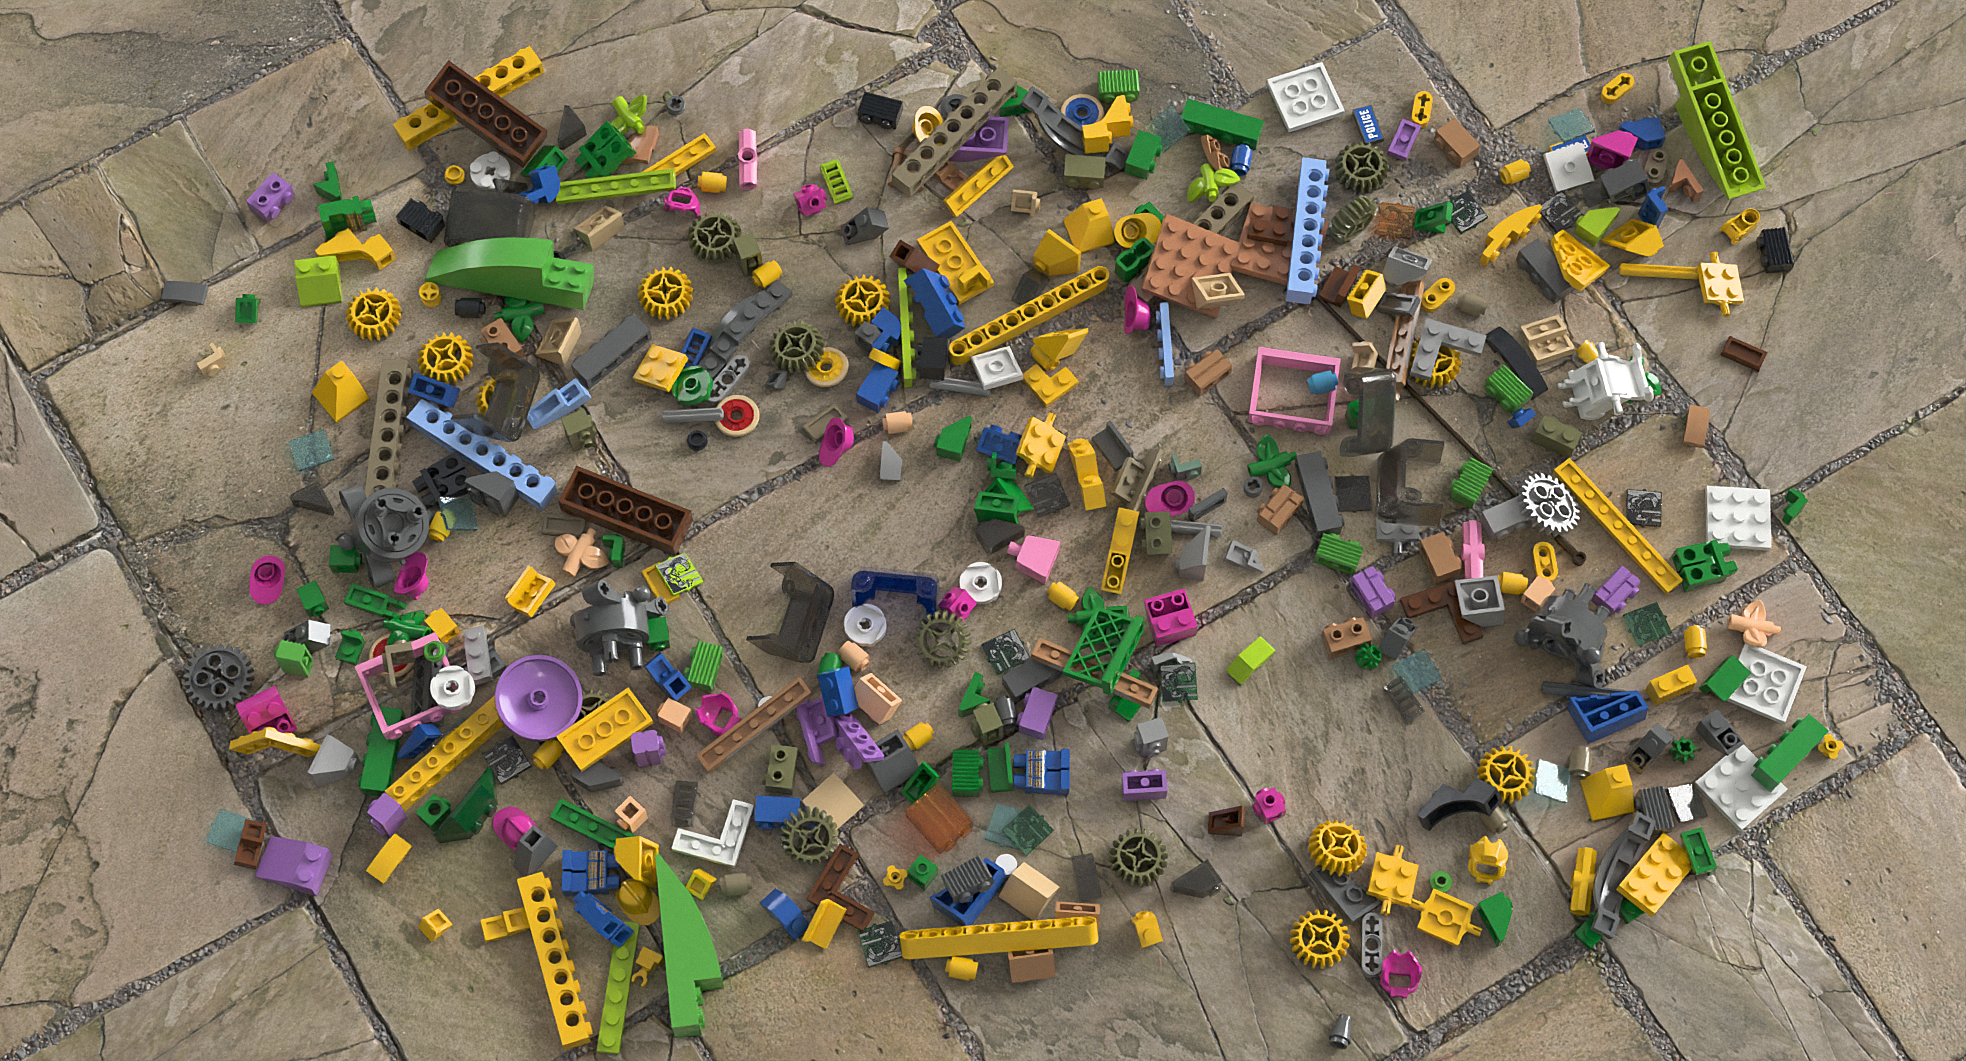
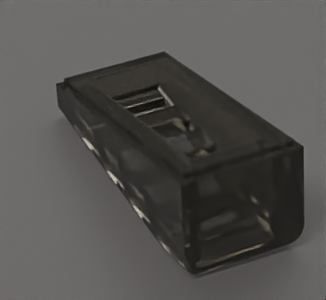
M1401 675L1383 686V689L1406 723L1425 712ZM1401 683L1403 687H1401L1394 693L1390 691L1392 688ZM1404 691L1408 693L1399 700L1395 698ZM1411 698L1412 702L1403 708L1400 706L1401 703ZM1416 705V710L1408 715L1405 713V711Z
M676 781L670 815L672 826L693 827L698 782ZM680 790H687V791H692V792H691V793H680ZM679 799H690V801H681Z

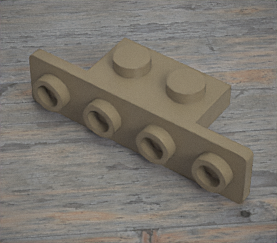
M1158 448L1149 451L1143 465L1131 457L1125 458L1110 493L1126 503L1124 509L1138 511L1140 503L1146 497V489L1154 478L1153 473L1161 462L1162 449Z

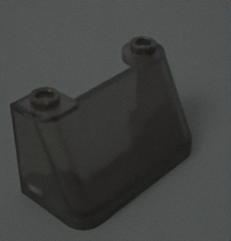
M453 186L450 194L444 235L445 246L453 247L464 244V242L492 238H530L535 219L532 202L527 197L466 186Z
M1356 366L1344 373L1343 386L1349 394L1359 395L1357 436H1348L1342 440L1340 445V456L1356 457L1386 452L1393 446L1395 373L1390 369Z

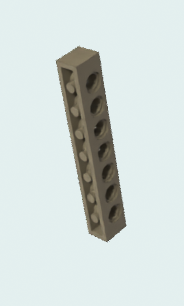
M999 67L994 72H990L981 85H977L968 98H964L960 102L959 107L954 112L951 111L941 125H937L933 129L932 134L928 138H924L920 142L919 147L914 152L911 151L906 156L905 161L893 169L892 184L911 198L1017 91V81ZM943 143L944 145L938 146L936 144ZM916 170L917 172L911 173L909 171Z
M1239 183L1226 186L1222 191V195L1216 201L1211 202L1205 212L1201 211L1193 224L1222 236L1250 208L1254 195ZM1231 203L1234 206H1227L1226 204ZM1217 216V217H1219V218H1221V219H1218V220H1217V219H1214V218H1212V217ZM1147 265L1142 270L1141 275L1138 278L1132 279L1129 285L1135 288L1137 299L1144 301L1150 308L1160 297L1140 290L1148 267Z
M382 359L365 485L366 498L375 493L376 488H379V490L398 488L396 476L400 475L401 465L398 461L399 456L403 454L401 438L405 436L406 431L403 422L404 418L408 416L406 399L410 398L408 384L409 380L413 378V369L409 367L407 360ZM394 381H400L397 385H392ZM394 399L398 400L396 403L390 404V401ZM395 418L393 422L387 423L389 419ZM388 437H393L389 442L384 441ZM390 456L387 461H382L384 457ZM381 476H388L385 480H379Z

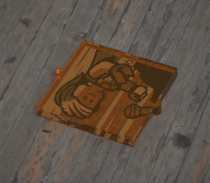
M1382 202L1377 235L1389 236L1393 239H1411L1415 207L1400 205V203Z

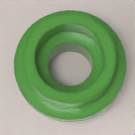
M431 641L426 644L424 656L430 662H439L445 656V646L441 642ZM438 649L437 654L433 655V651Z
M1437 871L1431 876L1430 886L1432 889L1434 888L1445 893L1451 888L1452 879L1448 873ZM1437 879H1444L1445 884H1439Z

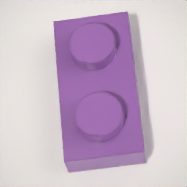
M1402 119L1387 155L1406 162L1421 125Z

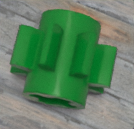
M1365 643L1356 651V663L1363 669L1369 668L1371 671L1379 667L1378 664L1382 662L1380 660L1382 653L1376 645L1372 644L1369 646Z
M1681 736L1679 742L1677 740L1672 741L1671 745L1673 748L1669 750V753L1673 754L1674 762L1677 760L1682 761V764L1685 765L1687 759L1693 761L1695 758L1693 753L1698 749V747L1693 746V739L1688 740Z

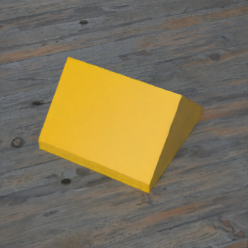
M1088 328L1054 331L1032 339L1036 346L1055 361L1073 355L1089 331Z

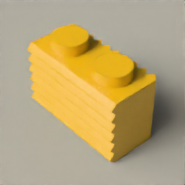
M1364 270L1365 273H1362L1363 276H1360L1361 279H1358L1359 282H1357V285H1355V288L1347 297L1351 314L1364 319L1369 317L1387 289L1385 288L1383 275L1370 270Z
M1685 665L1650 680L1645 690L1653 705L1657 706L1658 704L1661 705L1662 702L1669 701V699L1672 700L1673 697L1676 698L1688 691L1691 692L1697 680L1689 665Z

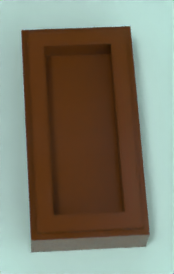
M1729 336L1720 355L1759 372L1768 352Z

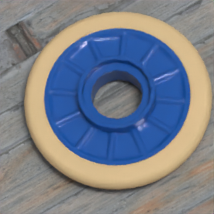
M1077 94L1069 97L1063 103L1060 110L1065 116L1081 127L1082 125L1097 123L1104 118V110L1101 103L1093 96L1087 94ZM1085 110L1088 114L1085 117H1080L1077 115V112Z

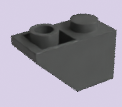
M866 207L841 226L846 245L875 239L889 229L885 212Z
M1400 616L1388 629L1378 648L1382 653L1397 660L1417 631L1418 626L1411 619Z
M307 620L284 632L283 639L284 641L288 640V642L292 641L301 645L305 644L309 652L319 651L330 645V624Z
M1718 709L1702 719L1696 727V731L1710 747L1727 756L1745 744Z
M1657 723L1630 752L1625 761L1642 774L1675 737Z
M601 759L583 772L576 767L571 775L574 783L591 793L622 786L624 780L620 770L613 766L608 768L603 765L604 762Z
M533 824L518 841L513 867L525 877L532 875L558 846Z

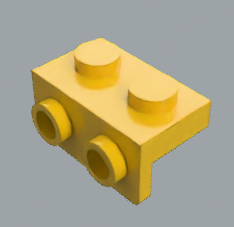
M528 566L506 595L505 600L515 611L532 618L556 583L552 579L538 574L533 567Z

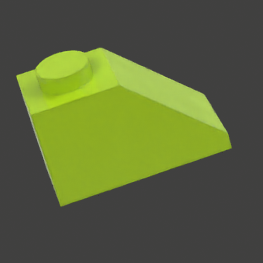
M1613 207L1589 210L1585 216L1581 215L1575 223L1577 228L1574 234L1595 247L1617 219L1620 209Z

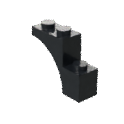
M1478 778L1467 786L1464 793L1442 784L1433 793L1428 803L1420 809L1417 817L1422 827L1430 831L1437 823L1457 813L1478 812L1490 816L1500 804L1502 798L1496 787Z

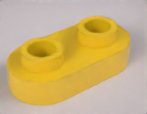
M1448 278L1437 280L1423 293L1421 308L1426 312L1437 311L1453 296L1455 291L1454 282ZM1428 298H1433L1434 301L1431 302L1428 300Z
M1539 542L1532 551L1536 578L1539 575L1541 578H1546L1552 583L1558 575L1554 548L1548 542ZM1543 552L1546 556L1542 557L1539 555V553ZM1543 572H1548L1550 576H1544Z

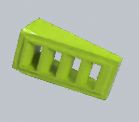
M834 159L821 164L820 173L834 204L837 205L853 199L852 191L839 160ZM839 175L838 178L833 179V180H830V178H833V177H836V176ZM840 183L843 184V185H840V186L835 187V188L832 187V186L838 185V184H840ZM846 190L845 193H842V194H840V195H837V196H836V194H835V193H838V192H840V191Z

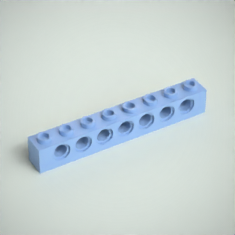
M1302 158L1286 301L1310 304L1311 298L1316 297L1317 285L1314 284V280H1318L1319 268H1316V263L1320 262L1321 251H1317L1318 246L1321 247L1323 235L1319 234V230H1323L1324 218H1321V213H1325L1326 202L1322 200L1323 197H1326L1328 185H1324V181H1328L1329 169H1326L1327 161Z
M421 399L406 417L412 428L451 453L457 451L462 460L482 473L497 471L512 479L519 497L541 511L546 508L557 494L555 481L549 476L543 477L535 467L531 465L526 466L514 454H507L502 446L497 443L493 445L482 433L476 434L468 424L464 422L459 423L451 413L447 411L445 413L442 412L432 401L427 402ZM432 419H438L435 423H429ZM448 430H454L453 433L446 434ZM466 440H470V441H471V442H470L469 444H467V445H463V444H462V443H463L464 441H466ZM482 451H488L485 455H479ZM500 461L504 462L502 466H495ZM516 472L521 473L518 477H512ZM532 483H537V484H538V485H537L536 487H534V488H530V487H529V485L532 484Z

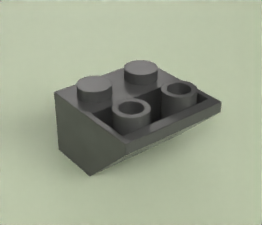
M497 471L469 477L464 481L471 501L479 506L481 504L485 505L495 515L501 514L506 517L519 498L514 481Z
M898 729L875 742L884 754V760L864 762L884 794L909 780L919 767L909 745Z

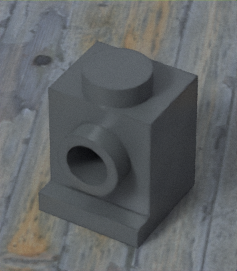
M864 321L855 332V344L870 353L872 344L881 335L880 329L876 325L868 324Z

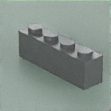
M635 314L626 317L617 328L608 331L601 341L592 344L586 353L574 359L571 364L573 373L588 389H591L652 339L650 329Z
M1321 451L1297 455L1294 465L1315 538H1322L1323 533L1327 535L1328 533L1340 534L1345 523L1343 515L1339 514L1337 509L1339 507L1338 497L1333 495L1332 477L1327 475L1328 463L1326 458L1322 457Z

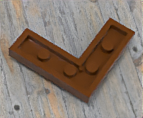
M1455 581L1400 599L1405 615L1409 619L1447 607L1462 644L1482 639L1484 636L1479 625L1462 618Z
M840 843L806 900L818 907L821 901L829 899L846 908L847 910L842 921L864 933L875 912L838 892L859 857V853Z

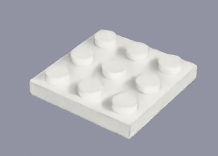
M1322 62L1267 79L1266 84L1288 132L1344 115L1345 110Z
M1706 486V542L1717 540L1718 543H1728L1732 549L1770 551V490Z
M1745 643L1738 660L1751 674L1726 701L1784 725L1805 673L1806 666L1761 647H1754Z
M1745 745L1730 755L1723 757L1694 783V786L1739 832L1788 790L1780 783L1770 793L1751 776L1756 769L1753 765L1758 759Z

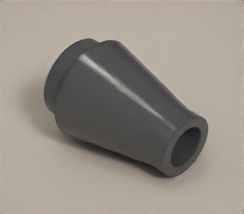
M1346 1014L1339 1015L1338 1021L1329 1036L1330 1045L1334 1048L1347 1049V1046L1351 1044V1016Z

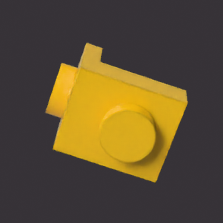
M977 264L970 270L967 269L960 274L958 287L964 293L980 281L988 289L991 276L986 269H982Z
M1151 911L1138 912L1135 917L1131 918L1142 948L1163 941L1157 918Z

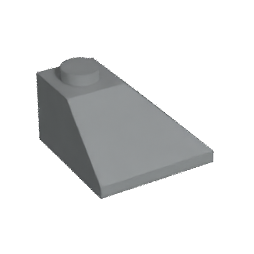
M1394 246L1387 258L1382 273L1383 280L1389 285L1396 286L1397 284L1400 286L1426 274L1432 259Z
M1206 526L1182 550L1181 558L1176 557L1175 570H1179L1178 578L1204 580L1211 526Z
M1497 575L1455 580L1462 618L1481 627L1504 625L1505 609Z
M327 734L307 773L315 786L320 788L348 777L351 771H354L358 765V756L353 749Z

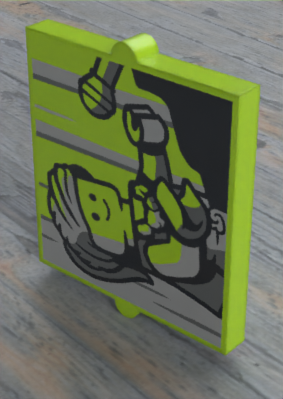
M686 553L673 558L668 557V560L655 565V569L672 596L685 591L689 592L690 589L703 584L702 578Z

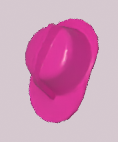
M1132 285L1127 287L1125 293L1124 331L1127 335L1133 330H1147L1151 317L1149 306L1144 301L1137 299L1136 290Z
M832 418L828 422L820 446L819 459L821 464L826 467L834 465L840 455L848 451L853 444V428L845 425L840 418Z
M1183 481L1161 484L1152 488L1147 493L1145 506L1148 512L1170 511V517L1183 514L1193 506L1195 493L1193 488Z
M416 552L405 559L406 564L401 565L394 586V591L397 594H405L414 600H418L427 589L429 580L425 571L428 559L425 554Z
M263 556L252 565L249 593L257 603L271 604L281 595L285 565L277 556Z
M505 807L498 811L493 819V829L496 834L515 851H517L518 841L533 824L537 827L535 822L517 807Z

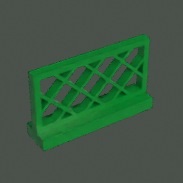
M1096 607L1063 669V675L1103 688V693L1111 695L1145 630L1144 617L1136 615L1135 618H1130ZM1099 615L1108 617L1109 621L1098 624L1097 618ZM1122 622L1129 624L1126 629L1120 631L1116 627V624ZM1112 626L1115 632L1104 636L1101 629ZM1098 631L1101 637L1090 641L1088 635ZM1118 637L1120 643L1110 647L1107 641ZM1104 642L1107 649L1096 652L1093 646ZM1090 647L1092 654L1082 657L1080 650ZM1110 654L1111 660L1101 663L1099 657ZM1095 659L1098 665L1087 669L1084 662ZM1080 663L1084 669L1079 672L1070 670L1072 666ZM1101 670L1103 675L1100 680L1091 677L1090 673Z

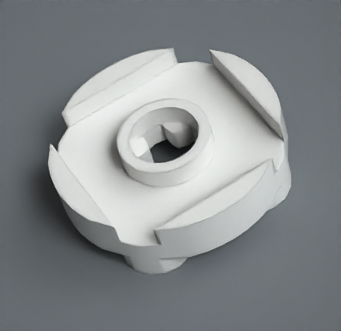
M497 152L481 155L470 165L472 182L479 190L483 191L484 189L490 190V192H497L509 183L510 165ZM488 170H495L493 176L490 174L486 175Z
M976 562L970 564L962 572L960 588L965 589L977 604H987L998 598L1002 589V578L999 571L991 567L990 564ZM978 579L987 582L982 588L975 585V583H978Z
M862 604V606H855L848 611L844 619L845 635L852 643H856L858 646L873 647L882 640L886 633L887 626L884 614L874 605ZM869 621L870 628L862 629L860 623Z
M447 666L442 668L436 677H433L430 691L439 707L455 710L471 703L475 693V683L472 676L463 668ZM451 683H455L458 687L455 692L447 690V688L451 687Z

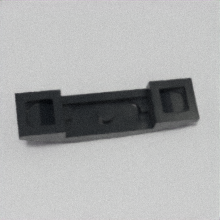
M1499 326L1486 334L1485 342L1494 353L1498 352L1516 377L1533 392L1531 400L1548 391V387L1534 362L1522 346L1506 330Z

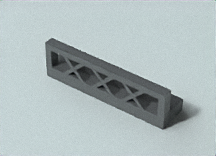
M442 643L445 646V655L448 659L449 645ZM436 649L433 651V655L437 654ZM423 655L415 658L411 717L419 714L421 710L424 712L438 706L432 697L430 684L433 677H436L439 671L444 668L441 660L439 662H430L425 656L423 658ZM425 669L424 676L421 679V673ZM444 716L437 722L430 721L426 724H434L437 728L444 726Z

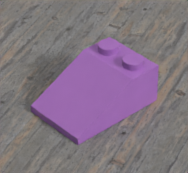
M991 116L949 160L970 162L1007 155L1009 117Z
M271 836L255 878L317 896L333 855L328 848Z

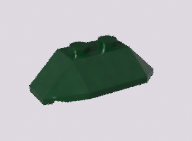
M490 767L486 768L468 793L433 834L438 843L471 839L474 834L477 835L481 831L483 822L487 817L490 818L497 810L498 801L495 776Z

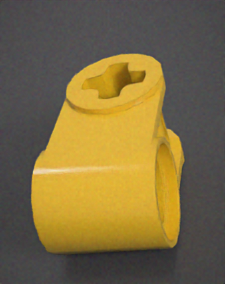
M1748 208L1725 222L1721 226L1720 231L1724 232L1731 239L1732 245H1735L1756 229L1760 220V214L1757 210ZM1745 219H1750L1753 223H1749Z

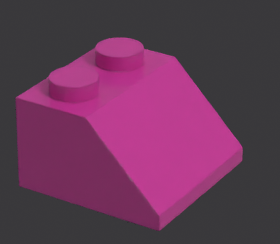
M1618 130L1593 138L1586 155L1588 162L1605 170L1618 168L1630 159L1638 137L1633 136L1629 132Z

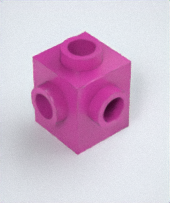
M807 184L800 191L793 193L799 212L804 216L818 214L823 208L827 207L824 201L827 200L824 190L815 184Z
M952 587L943 596L938 606L942 611L948 612V618L951 613H955L954 620L956 621L959 617L965 620L977 603L965 589Z
M1275 787L1269 790L1268 788H1263L1256 793L1252 807L1255 814L1262 818L1265 825L1285 816L1284 797L1281 792L1277 793Z

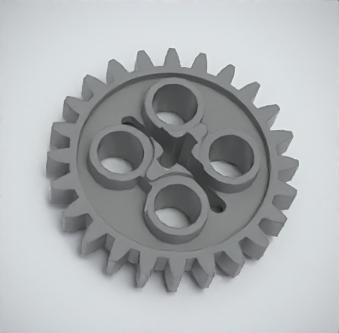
M1543 473L1539 476L1537 474H1534L1532 477L1529 476L1520 484L1521 488L1517 490L1520 495L1517 496V499L1521 502L1518 506L1524 508L1521 514H1527L1526 521L1531 520L1533 522L1532 527L1539 526V532L1545 530L1546 535L1552 533L1554 537L1558 534L1563 536L1565 533L1568 534L1577 525L1576 522L1580 519L1577 515L1580 511L1576 507L1579 504L1573 502V499L1576 497L1569 495L1571 490L1564 489L1565 483L1560 485L1558 484V478L1552 480L1550 475L1545 477Z

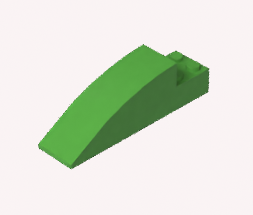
M517 237L475 240L436 251L426 274L425 282L584 310L594 284V265L554 258L553 240Z
M655 854L671 1027L675 1038L702 1035V1028H705L706 1025L703 1010L699 1007L703 1006L701 991L724 988L720 965L710 933L691 894L660 854Z

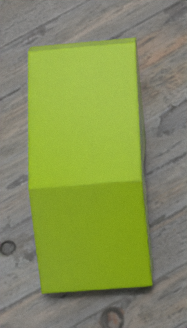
M1260 636L1235 658L1226 671L1242 685L1257 668L1265 665L1276 650Z

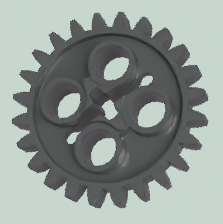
M222 643L219 644L218 649L211 644L209 651L203 647V654L195 652L197 659H189L192 666H185L188 674L183 675L184 679L187 680L183 685L187 688V695L191 696L192 702H197L200 708L205 705L207 711L212 706L216 712H218L220 706L227 711L228 704L235 708L234 701L242 702V695L249 696L246 688H253L249 682L255 680L251 674L254 672V669L250 666L252 664L250 659H246L247 655L245 652L240 653L241 651L238 647L233 650L231 644H228L226 649ZM215 661H221L218 666L212 667ZM204 668H207V669H209L212 673L207 672V671H205V670H203V669H204ZM236 670L238 671V674L236 676H229L231 672ZM208 678L205 684H199L202 679ZM225 681L231 684H235V686L231 687ZM221 688H226L223 694H217Z

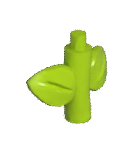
M622 96L616 97L612 102V106L619 116L611 124L622 135L626 134L629 128L632 131H637L639 134L643 133L645 128L640 118L646 112L647 96H637L631 101L630 105Z
M1205 163L1200 167L1202 177H1198L1189 185L1187 201L1194 202L1205 194L1209 201L1214 202L1219 195L1218 187L1234 185L1240 181V178L1230 169L1223 168L1215 172L1214 167L1210 163Z

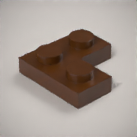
M1273 205L1271 221L1250 218L1247 239L1287 246L1293 209Z

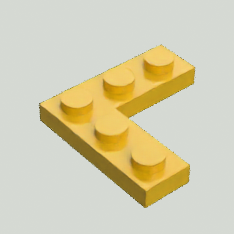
M265 727L261 731L252 732L250 735L240 736L238 739L230 741L229 750L249 755L269 747H274L305 757H311L317 754L321 745L313 743L312 739L296 738L292 733H280L275 728Z

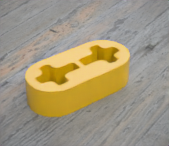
M1628 73L1619 74L1603 87L1601 100L1606 104L1616 103L1632 90L1634 85L1633 76ZM1621 82H1628V85L1624 84L1620 87ZM1615 90L1614 95H1607V92L1610 94Z
M1426 91L1416 94L1411 115V122L1421 125L1420 129L1428 125L1433 102L1432 95ZM1421 99H1425L1424 107L1421 106ZM1419 113H1423L1422 121L1418 120Z
M872 348L868 356L895 370H898L902 363L896 357Z

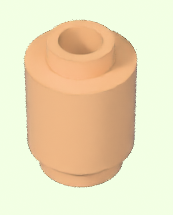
M911 412L886 413V418H882L883 430H888V434L908 432V429H913Z
M847 641L838 651L841 660L855 672L859 670L864 671L870 664V656L856 643Z

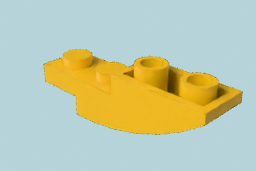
M1538 204L1522 209L1495 226L1486 237L1485 245L1488 247L1482 253L1479 263L1485 267L1490 261L1494 263L1500 255L1499 251L1502 247L1505 249L1511 241L1517 243L1520 238L1525 239L1530 232L1529 228L1531 225H1536L1542 217L1540 213L1543 206Z
M1118 508L1101 586L1103 591L1122 594L1140 513L1138 511Z

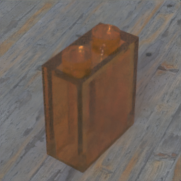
M940 783L906 809V817L939 854L944 851H950L960 837H967L973 830V820Z

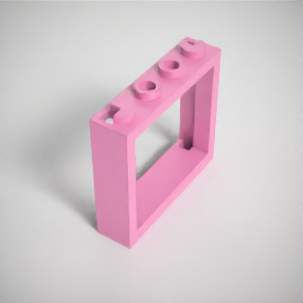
M1258 347L1248 422L1257 426L1271 425L1277 429L1291 428L1298 432L1311 431L1318 435L1330 434L1336 390L1329 392L1325 421L1256 411L1262 364L1315 372L1331 370L1332 374L1336 373L1338 379L1341 359Z
M436 632L411 642L414 658L424 655V648L427 643L439 641ZM382 655L355 666L386 740L397 739L407 731H414L418 724H426L430 721L437 722L444 715L458 713L463 709L462 707L449 710L435 706L388 727L368 678L385 671ZM445 655L441 660L443 667L450 666ZM451 683V686L455 692V690H457L458 687L455 685V683Z

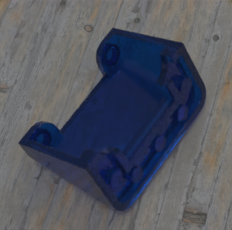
M862 567L852 578V608L862 606L869 599L875 600L876 590L918 594L917 604L924 606L926 615L931 614L934 616V612L938 610L940 579L933 573Z

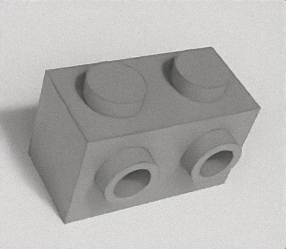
M1517 497L1482 511L1479 520L1490 541L1496 538L1501 540L1514 530L1519 532L1527 528L1529 521H1526V518L1528 516L1527 514H1521L1524 508L1518 506L1521 501Z
M1162 717L1137 724L1133 745L1136 752L1140 751L1141 757L1147 756L1152 758L1165 751L1169 736Z

